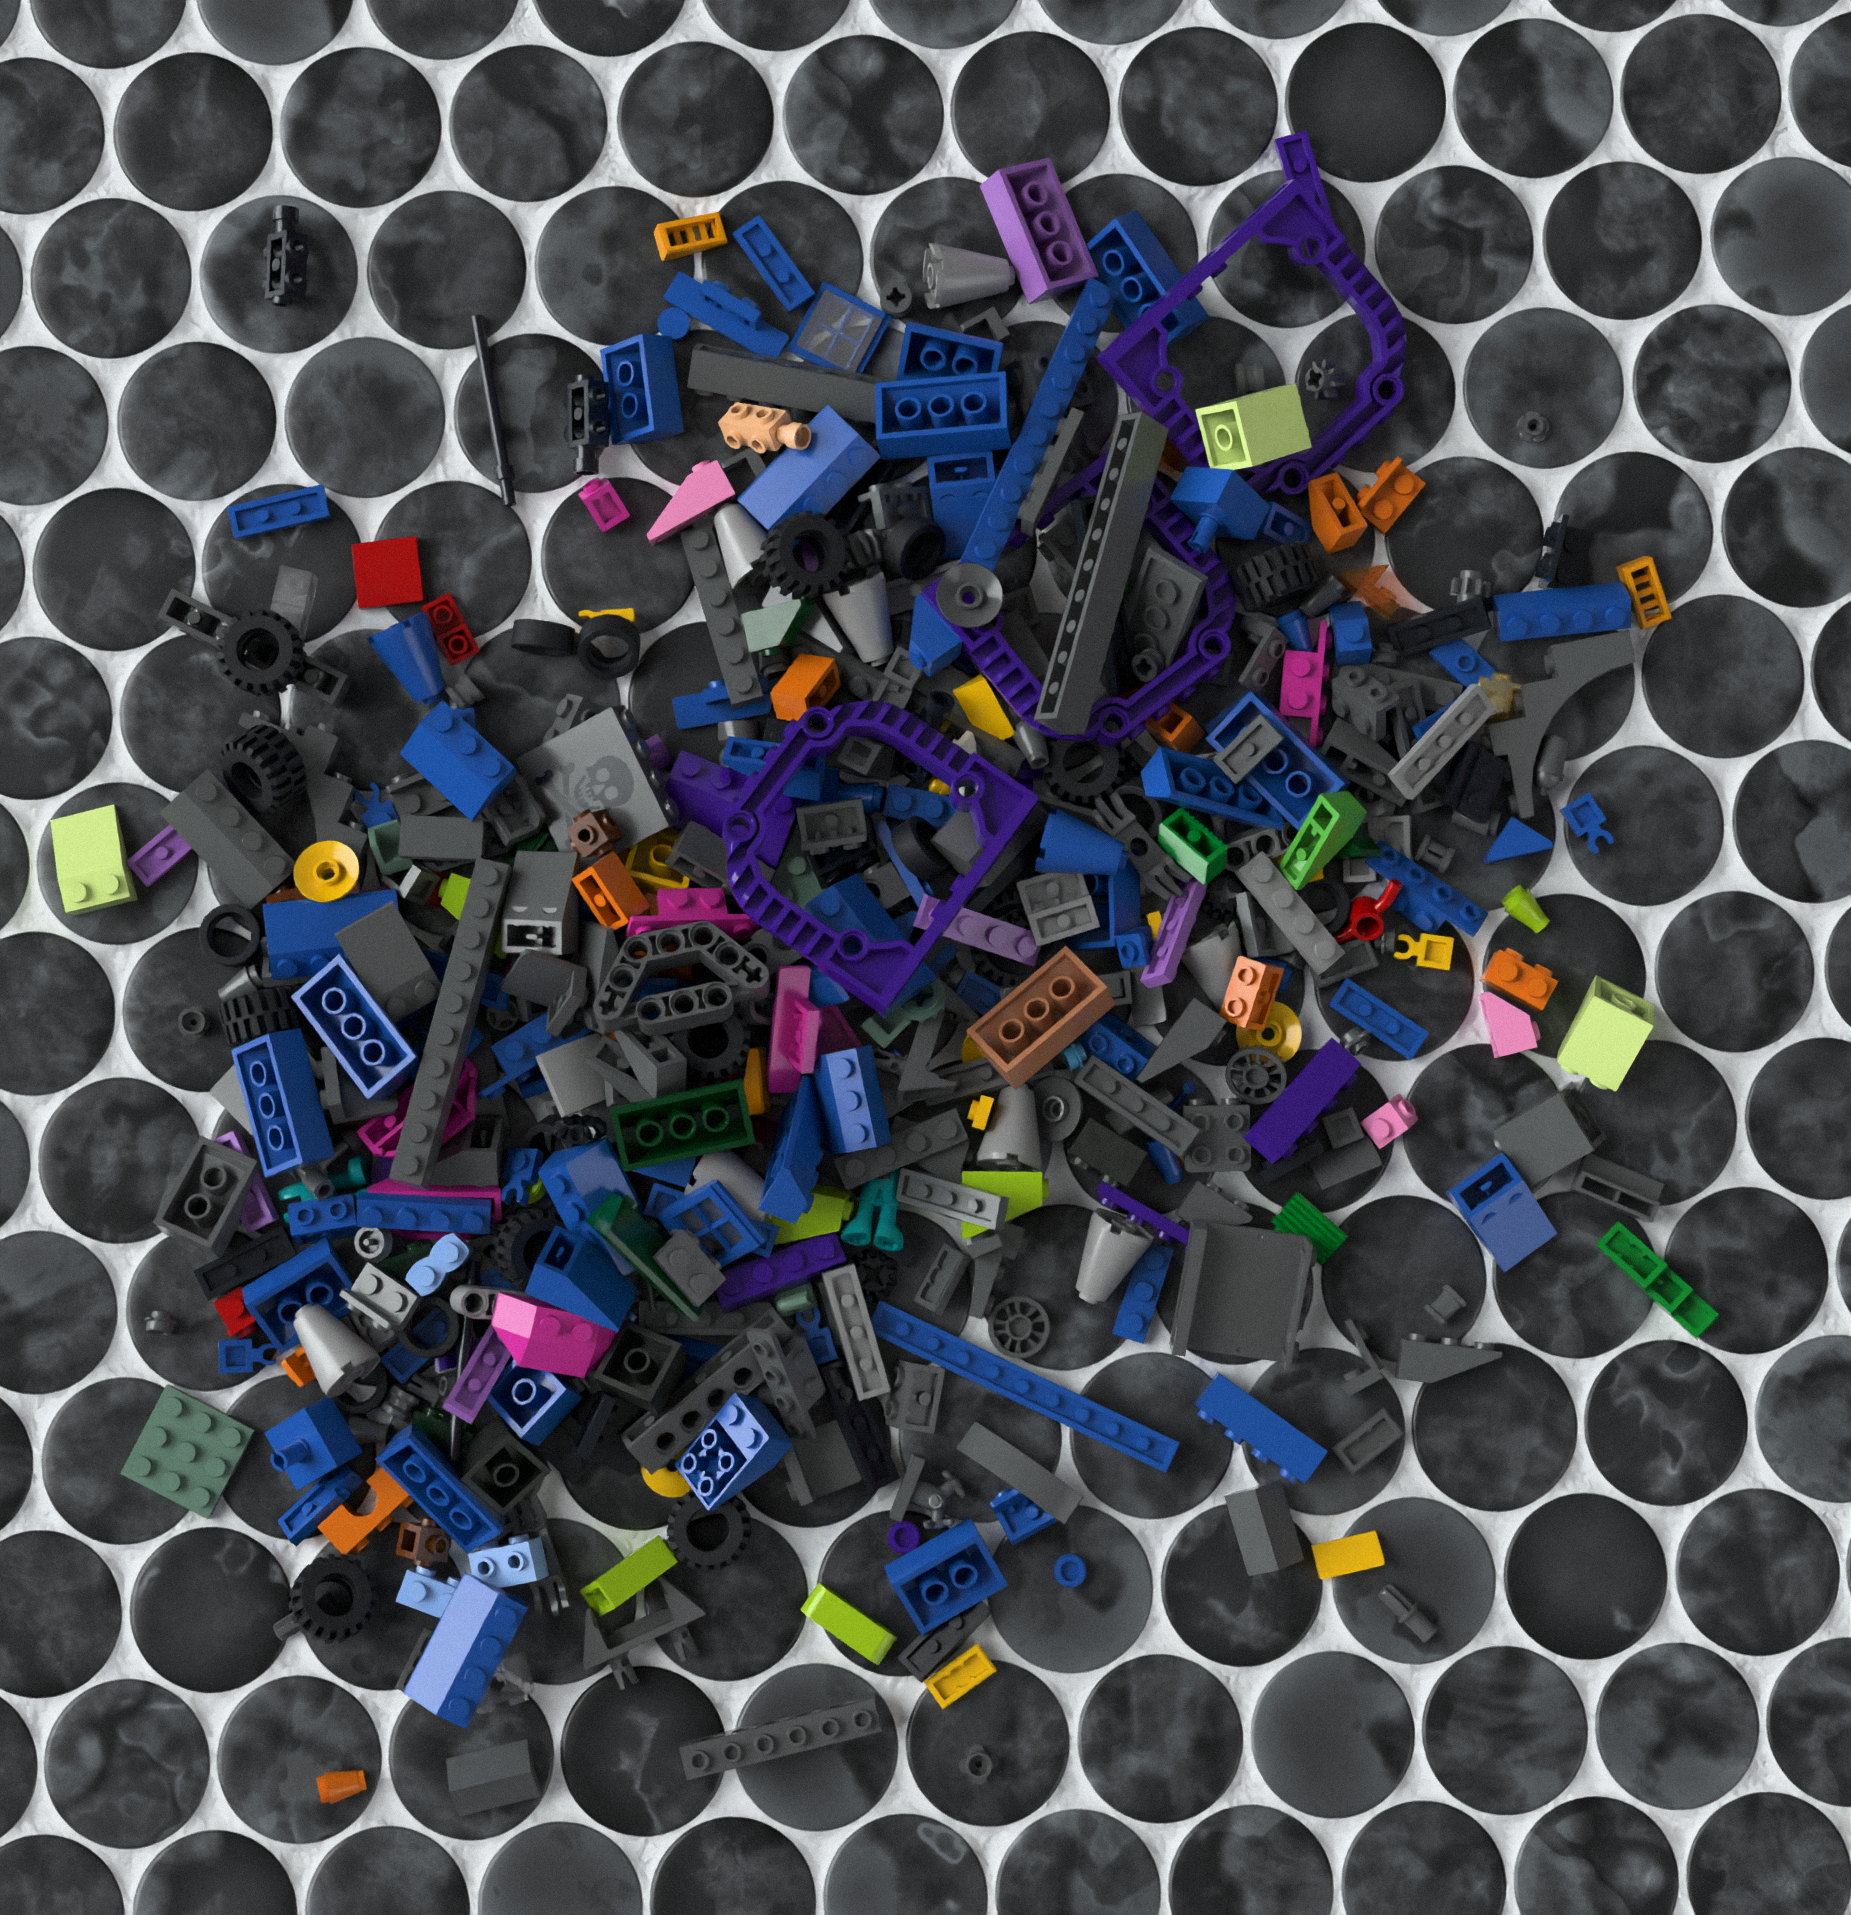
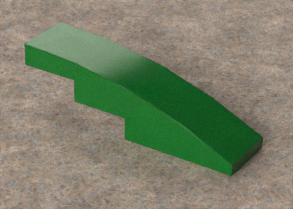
M1619 1221L1596 1244V1247L1696 1340L1719 1318V1314L1694 1293V1290L1668 1267V1264Z

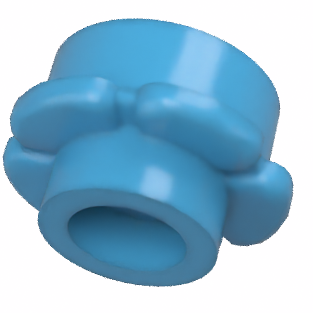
M1079 1042L1070 1043L1060 1052L1065 1065L1070 1071L1078 1067L1081 1070L1084 1067L1082 1062L1087 1060V1056Z

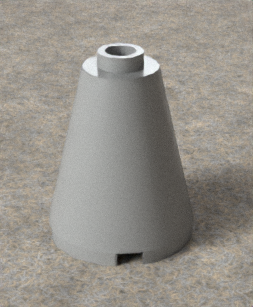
M929 243L930 248L925 250L923 283L928 282L930 293H924L929 309H940L1008 291L1009 285L1014 284V267L1009 266L1007 259L939 243Z
M733 502L726 503L718 508L717 514L714 517V524L730 587L737 596L754 595L762 592L761 585L772 581L769 575L764 577L762 570L766 568V565L760 563L759 557L765 553L760 548L762 542L767 540L765 537L767 532L743 505L734 504Z
M883 571L866 575L867 580L865 578L857 580L856 578L822 593L823 600L863 663L870 662L872 667L890 661L889 655L894 652L887 585Z
M1231 922L1228 928L1225 923H1221L1191 935L1193 942L1187 945L1181 956V961L1219 1012L1237 958L1243 956L1239 932L1235 922Z
M1022 1084L1017 1090L1012 1086L1001 1089L976 1156V1165L981 1169L1000 1172V1169L1011 1172L1041 1171L1042 1160L1034 1092L1028 1089L1027 1084Z
M732 1149L703 1155L692 1174L696 1182L693 1186L687 1184L684 1196L712 1180L718 1179L751 1219L762 1222L765 1217L768 1219L773 1217L771 1214L758 1210L765 1180ZM710 1198L701 1202L718 1208Z
M1101 1208L1094 1210L1091 1215L1075 1286L1080 1292L1079 1297L1091 1304L1107 1300L1149 1248L1154 1238L1147 1229L1137 1223L1133 1226L1125 1221L1126 1217Z
M311 1303L306 1304L295 1313L296 1320L293 1326L321 1390L328 1398L336 1397L353 1387L351 1382L359 1376L363 1380L380 1362L381 1358L373 1347L320 1304L314 1306Z

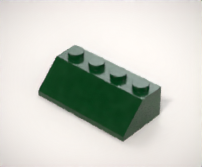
M742 1079L609 1108L623 1172L755 1143Z
M612 1192L586 1219V1222L673 1308L695 1323L701 1315L705 1301L699 1307L693 1306L652 1259V1256L668 1242L659 1235L663 1229L649 1216L644 1220L637 1213L641 1207L627 1194L622 1198Z

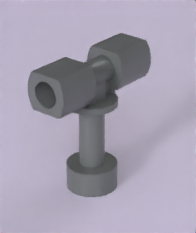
M349 1125L337 1133L340 1140L332 1146L334 1157L288 1172L296 1180L302 1179L306 1189L319 1202L330 1197L335 1190L330 1179L326 1176L328 1175L326 1167L349 1150L354 1154L365 1146L356 1131Z

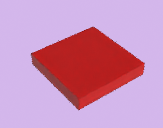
M416 536L351 544L358 607L360 610L425 602L418 539Z

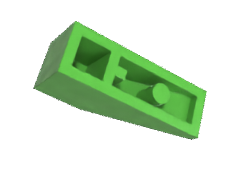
M1349 791L1321 793L1277 869L1296 890H1301L1353 838L1367 811Z

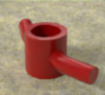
M1391 879L1378 900L1368 896L1358 897L1350 904V924L1343 930L1331 934L1336 942L1341 945L1352 940L1354 937L1363 941L1378 938L1384 929L1382 913L1392 905L1403 886L1402 883L1396 879ZM1366 917H1371V918H1369V919H1367V920H1361V919L1366 918Z

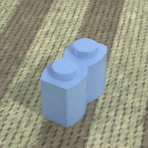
M459 1233L447 1234L436 1242L428 1257L420 1259L410 1268L405 1280L420 1296L431 1295L444 1286L450 1272L462 1268L470 1260L474 1248Z

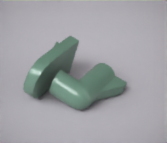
M811 1282L778 1294L773 1302L774 1309L781 1316H790L819 1305L816 1299V1291L813 1290Z

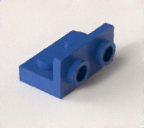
M1111 1011L1105 1013L1091 1025L1079 1041L1085 1051L1100 1059L1131 1082L1157 1049L1156 1045Z
M352 1194L328 1197L320 1202L315 1199L288 1205L291 1237L299 1246L317 1243L325 1237L329 1240L354 1237L360 1228L357 1227L355 1200Z

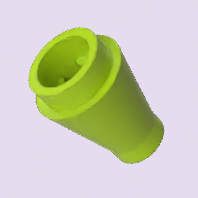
M1518 885L1501 902L1506 907L1504 910L1506 913L1531 928L1535 933L1544 929L1550 921L1529 888L1524 889L1521 885Z

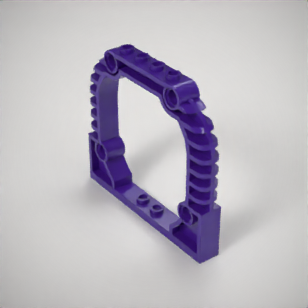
M1296 178L1286 181L1096 357L1143 413L1169 429L1167 438L1192 467L1210 468L1197 416L1179 394L1184 383L1183 376L1177 368L1168 365V331L1162 326L1160 321L1185 298L1190 301L1203 290L1201 283L1209 276L1214 279L1228 266L1225 261L1250 238L1256 245H1273L1286 248L1290 260L1297 266L1315 265L1360 317L1370 335L1372 363L1362 371L1356 380L1354 388L1355 400L1310 441L1312 448L1265 462L1260 467L1252 466L1234 470L1257 494L1276 491L1284 495L1299 494L1305 489L1308 490V483L1311 480L1322 477L1321 474L1327 468L1331 467L1333 469L1347 457L1345 452L1353 444L1355 447L1362 444L1370 436L1369 429L1376 423L1381 425L1394 414L1392 408L1399 403L1404 394V384L1398 377L1404 366L1407 341L1401 313L1391 296L1344 242L1346 239ZM1305 240L1309 241L1313 246V254L1310 258L1305 257L1302 253L1301 247ZM1162 373H1165L1170 379V386L1166 391H1162L1157 385L1158 377ZM1383 381L1388 384L1390 390L1389 395L1385 399L1378 392L1379 385ZM1288 469L1293 471L1295 475V481L1290 487H1287L1283 482V475Z
M1109 451L1052 493L1037 526L1040 531L1048 527L1055 520L1053 515L1067 506L1070 501L1075 500L1077 497L1084 498L1098 493ZM1157 476L1153 484L1148 509L1145 513L1141 529L1145 528L1164 551L1208 577L1200 598L1203 621L1189 635L1183 650L1184 656L1127 700L1119 697H1106L1093 704L1084 734L1060 735L1034 720L1043 686L1000 634L1004 623V616L1001 610L991 621L994 628L990 630H985L981 627L963 628L947 620L938 607L936 591L942 576L922 590L921 595L963 640L961 652L968 661L972 659L1004 700L1024 722L1034 730L1051 738L1077 742L1090 741L1095 738L1098 743L1106 747L1116 746L1127 737L1130 741H1133L1146 730L1144 724L1154 718L1157 722L1171 711L1169 705L1175 700L1179 699L1183 702L1197 690L1194 687L1203 679L1208 683L1222 671L1219 666L1230 652L1231 641L1227 634L1234 619L1236 600L1231 576L1223 561L1211 549L1210 545L1206 553L1197 552L1188 545V541L1191 539L1196 528L1191 525L1182 511L1170 500L1172 494ZM1021 519L1016 520L1001 555L1011 547L1017 550L1029 540L1030 537L1020 532ZM964 595L962 597L966 604L974 602V598L971 595ZM1205 644H1214L1219 649V654H1209L1205 649ZM1103 722H1115L1119 727V731L1116 733L1107 731Z
M864 700L848 704L844 703L834 707L831 711L824 707L814 706L806 710L798 721L795 719L790 721L782 734L785 736V739L779 747L774 744L769 749L763 759L766 762L760 772L754 770L744 784L746 791L740 799L736 796L733 797L724 811L727 816L723 822L722 838L728 847L726 865L728 882L737 903L754 922L819 966L818 970L884 1016L1036 808L1039 796L975 752L972 755L959 745L947 739L943 734L931 728L927 723L894 704ZM813 722H819L825 726V730L813 732L808 725ZM845 737H872L891 745L946 783L951 788L949 792L951 805L960 812H968L970 814L976 833L977 844L985 849L967 875L964 876L960 873L949 889L953 894L947 902L940 900L930 915L934 920L915 946H912L904 939L882 943L870 942L868 936L857 928H849L841 934L837 933L778 893L762 876L755 858L765 842L767 824L765 816L810 757H823L831 754L838 748ZM964 786L970 787L974 790L975 795L973 797H964L958 789ZM735 825H742L748 829V833L744 836H736L730 829ZM849 942L855 943L860 947L861 952L856 955H850L844 951L843 946Z

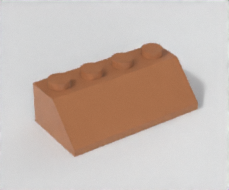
M1065 946L967 1029L966 1033L997 1072L1017 1090L1116 1004L1108 987Z

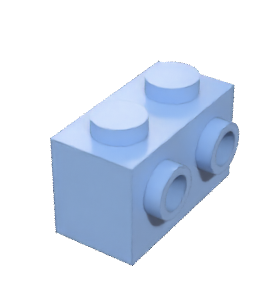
M528 1533L509 1537V1543L499 1545L498 1539L487 1541L479 1546V1550L468 1553L472 1575L499 1588L533 1582L549 1576L541 1537L529 1539Z
M417 1565L416 1568L412 1566L406 1571L395 1602L441 1618L460 1579L453 1576L445 1579L435 1575L437 1571L430 1567Z

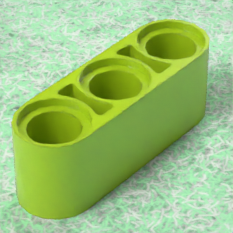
M821 1582L817 1584L800 1609L811 1620L877 1665L881 1663L898 1638L885 1626Z

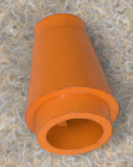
M363 1770L324 1772L323 1776L316 1777L321 1804L330 1802V1805L360 1791L367 1790Z

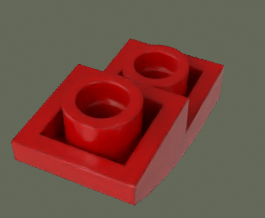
M450 592L421 606L423 612L427 611L432 630L451 666L480 652Z

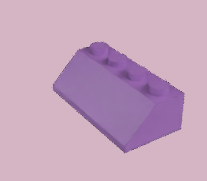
M1050 157L999 169L980 185L1028 304L1055 298L1085 284L1090 277L1096 279L1099 276Z

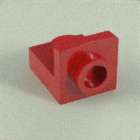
M244 1285L239 1286L213 1302L229 1329L226 1331L229 1337L239 1335L243 1339L258 1330L257 1321L244 1303L242 1292Z

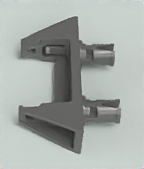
M938 976L936 978L943 984L947 995L944 1009H940L936 1019L930 1017L925 1019L923 1024L917 1020L919 1025L909 1055L906 1054L905 1057L898 1056L876 1048L875 1051L876 1069L899 1076L900 1083L895 1100L896 1104L953 1094L956 1081L952 1082L942 1079L938 1074L925 1069L929 1065L943 1020L953 1023L963 1022L972 1026L976 1023L977 1014ZM924 997L923 1000L917 999L915 1001L917 1005H919V1007H922L923 1001L926 998Z
M662 1574L657 1577V1580L666 1598L664 1600L668 1603L669 1607L659 1609L616 1629L610 1635H605V1630L598 1622L593 1608H588L586 1610L584 1671L603 1662L605 1664L609 1663L620 1690L625 1689L627 1686L623 1671L634 1685L640 1680L637 1678L627 1656L629 1650L663 1634L670 1636L679 1655L680 1662L687 1659L683 1643H685L693 1657L696 1656L700 1651L697 1649L687 1626L690 1625L689 1622L706 1615L707 1608Z

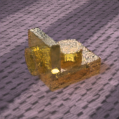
M1493 672L1492 678L1480 676L1478 685L1497 707L1488 718L1508 721L1513 690L1521 691L1522 686L1520 683L1511 681L1512 675Z

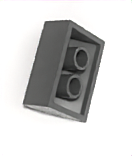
M1039 802L978 887L990 886L1047 823L1049 813ZM958 810L930 840L954 869L964 876L967 875L985 850L977 844L976 833L970 814Z

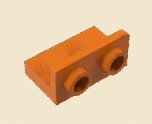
M1399 456L1393 462L1386 459L1375 473L1379 477L1372 487L1366 484L1354 498L1358 502L1356 506L1365 521L1383 536L1426 484L1401 463L1403 459Z
M1239 956L1219 1015L1228 1022L1238 1026L1264 1031L1284 968Z

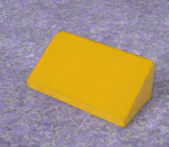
M981 674L953 690L954 695L972 725L1001 740L1014 735L1013 727L988 682Z
M1376 1530L1311 1545L1318 1577L1321 1580L1385 1565Z

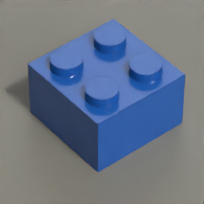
M513 1359L499 1375L486 1400L521 1439L539 1446L584 1397L563 1374L520 1367Z

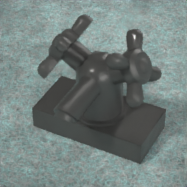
M912 1453L890 1510L889 1518L902 1522L907 1506L911 1503L931 1511L932 1520L923 1521L925 1529L940 1530L954 1525V1516L945 1517L944 1507L947 1504L948 1497L955 1491L961 1499L965 1496L966 1493L960 1479L952 1475L949 1470L942 1472L947 1481L940 1487L920 1479L921 1476L919 1475L925 1458Z

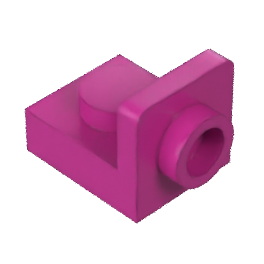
M606 477L601 480L599 478L590 480L582 487L583 491L578 494L602 533L630 516Z

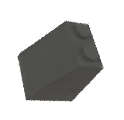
M1573 1081L1506 1121L1492 1132L1495 1136L1493 1139L1495 1146L1500 1153L1507 1155L1528 1188L1594 1151L1607 1138Z

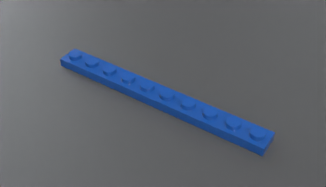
M1091 277L1085 283L960 559L964 563L984 566L993 573L1017 520L1019 509L1027 498L1033 478L1041 467L1045 452L1054 438L1060 419L1064 416L1119 292Z
M881 1300L871 1318V1324L876 1336L1165 1473L1180 1442Z

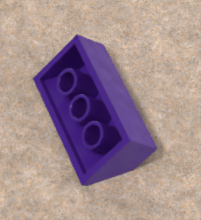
M681 750L665 786L669 798H672L678 806V817L681 821V824L671 828L681 831L692 820L697 824L706 826L712 833L722 838L723 822L727 816L724 811L733 797L736 796L740 799L746 791L744 784L748 776ZM782 794L765 816L767 822L765 842L755 858L762 860L768 867L776 869L798 819L796 808L801 807L802 798L789 797ZM735 825L730 829L736 836H744L748 833V829L742 825Z

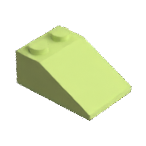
M115 805L50 820L58 883L66 913L75 916L138 900L131 869L126 863L128 856Z

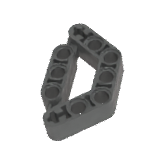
M698 921L629 937L624 942L594 1001L593 1009L596 1022L603 1031L616 1032L622 1027L638 1024L644 1034L658 1036L727 1020L734 1011V1003L745 1000L759 1001L767 997L771 987L768 968L760 960L709 921ZM702 937L712 939L707 945L696 943ZM670 944H676L680 946L674 952H667L664 950V948ZM637 951L647 953L642 959H633L631 957ZM727 957H734L737 959V962L732 965H725L722 963V960ZM702 963L725 981V983L710 982L650 995L637 1001L650 973ZM624 979L632 981L631 985L626 988L616 986L619 981ZM717 997H721L726 1000V1002L720 1006H714L710 1004V1002ZM688 1004L693 1007L688 1013L677 1011L682 1005ZM649 1012H658L660 1014L655 1020L644 1018Z

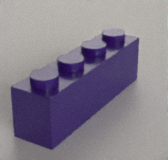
M1331 1038L1317 1051L1243 1138L1272 1164L1281 1156L1287 1160L1299 1147L1295 1142L1301 1134L1307 1137L1318 1125L1319 1122L1315 1117L1321 1111L1326 1114L1337 1103L1338 1099L1334 1095L1340 1088L1345 1092L1358 1077L1354 1072L1361 1063L1336 1040Z
M836 1232L819 1235L770 1254L769 1258L761 1257L722 1272L726 1280L714 1293L722 1314L725 1315L752 1303L822 1278V1272L846 1265V1258Z

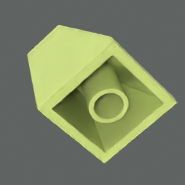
M1296 383L1270 388L1195 410L1210 468L1230 470L1247 468L1312 448Z
M1596 975L1558 1050L1557 1062L1560 1063L1561 1068L1573 1075L1580 1073L1589 1078L1590 1082L1596 1087L1603 1090L1609 1088L1616 1092L1654 1026L1655 1004Z

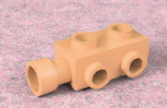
M736 402L718 422L725 442L734 449L748 446L758 453H764L766 450L777 451L783 444H786L788 448L804 450L808 447L811 440L810 427L803 423H791L787 411Z

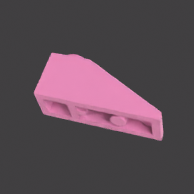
M705 460L692 468L693 473L686 477L648 532L647 537L652 546L714 513L722 505L737 500L736 493L717 460L711 463L709 460Z

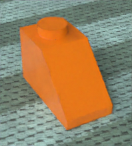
M1337 472L1311 480L1308 483L1312 528L1327 554H1331L1354 546L1368 525Z

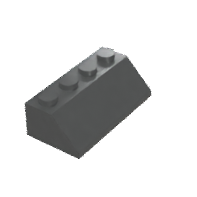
M209 769L205 770L160 812L164 819L249 909L253 908L294 871L296 862Z

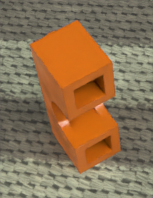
M383 1467L379 1468L366 1481L377 1495L376 1507L370 1514L358 1513L345 1502L317 1526L341 1554L347 1555L352 1551L357 1555L371 1542L367 1536L375 1529L379 1532L383 1531L395 1519L391 1514L400 1505L405 1510L415 1501Z

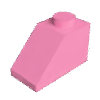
M1489 991L1478 995L1494 1058L1538 1047L1536 1041L1540 1040L1538 1025L1536 1021L1531 1022L1528 1014Z

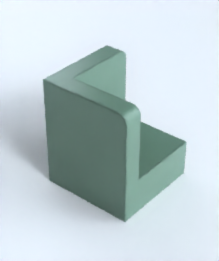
M399 819L367 828L370 847L382 876L409 869L414 864L413 859H402L399 857L401 827Z
M877 1011L861 1025V1028L885 1051L912 1021L908 1022L905 1017L896 1012H891L883 1018Z

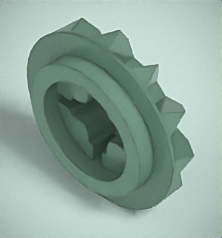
M936 979L921 990L926 998L923 1001L922 1007H919L915 1001L919 995L917 993L896 1009L898 1014L905 1017L908 1022L918 1020L922 1024L925 1019L930 1017L936 1019L940 1009H944L945 999L947 998L945 988L939 979Z

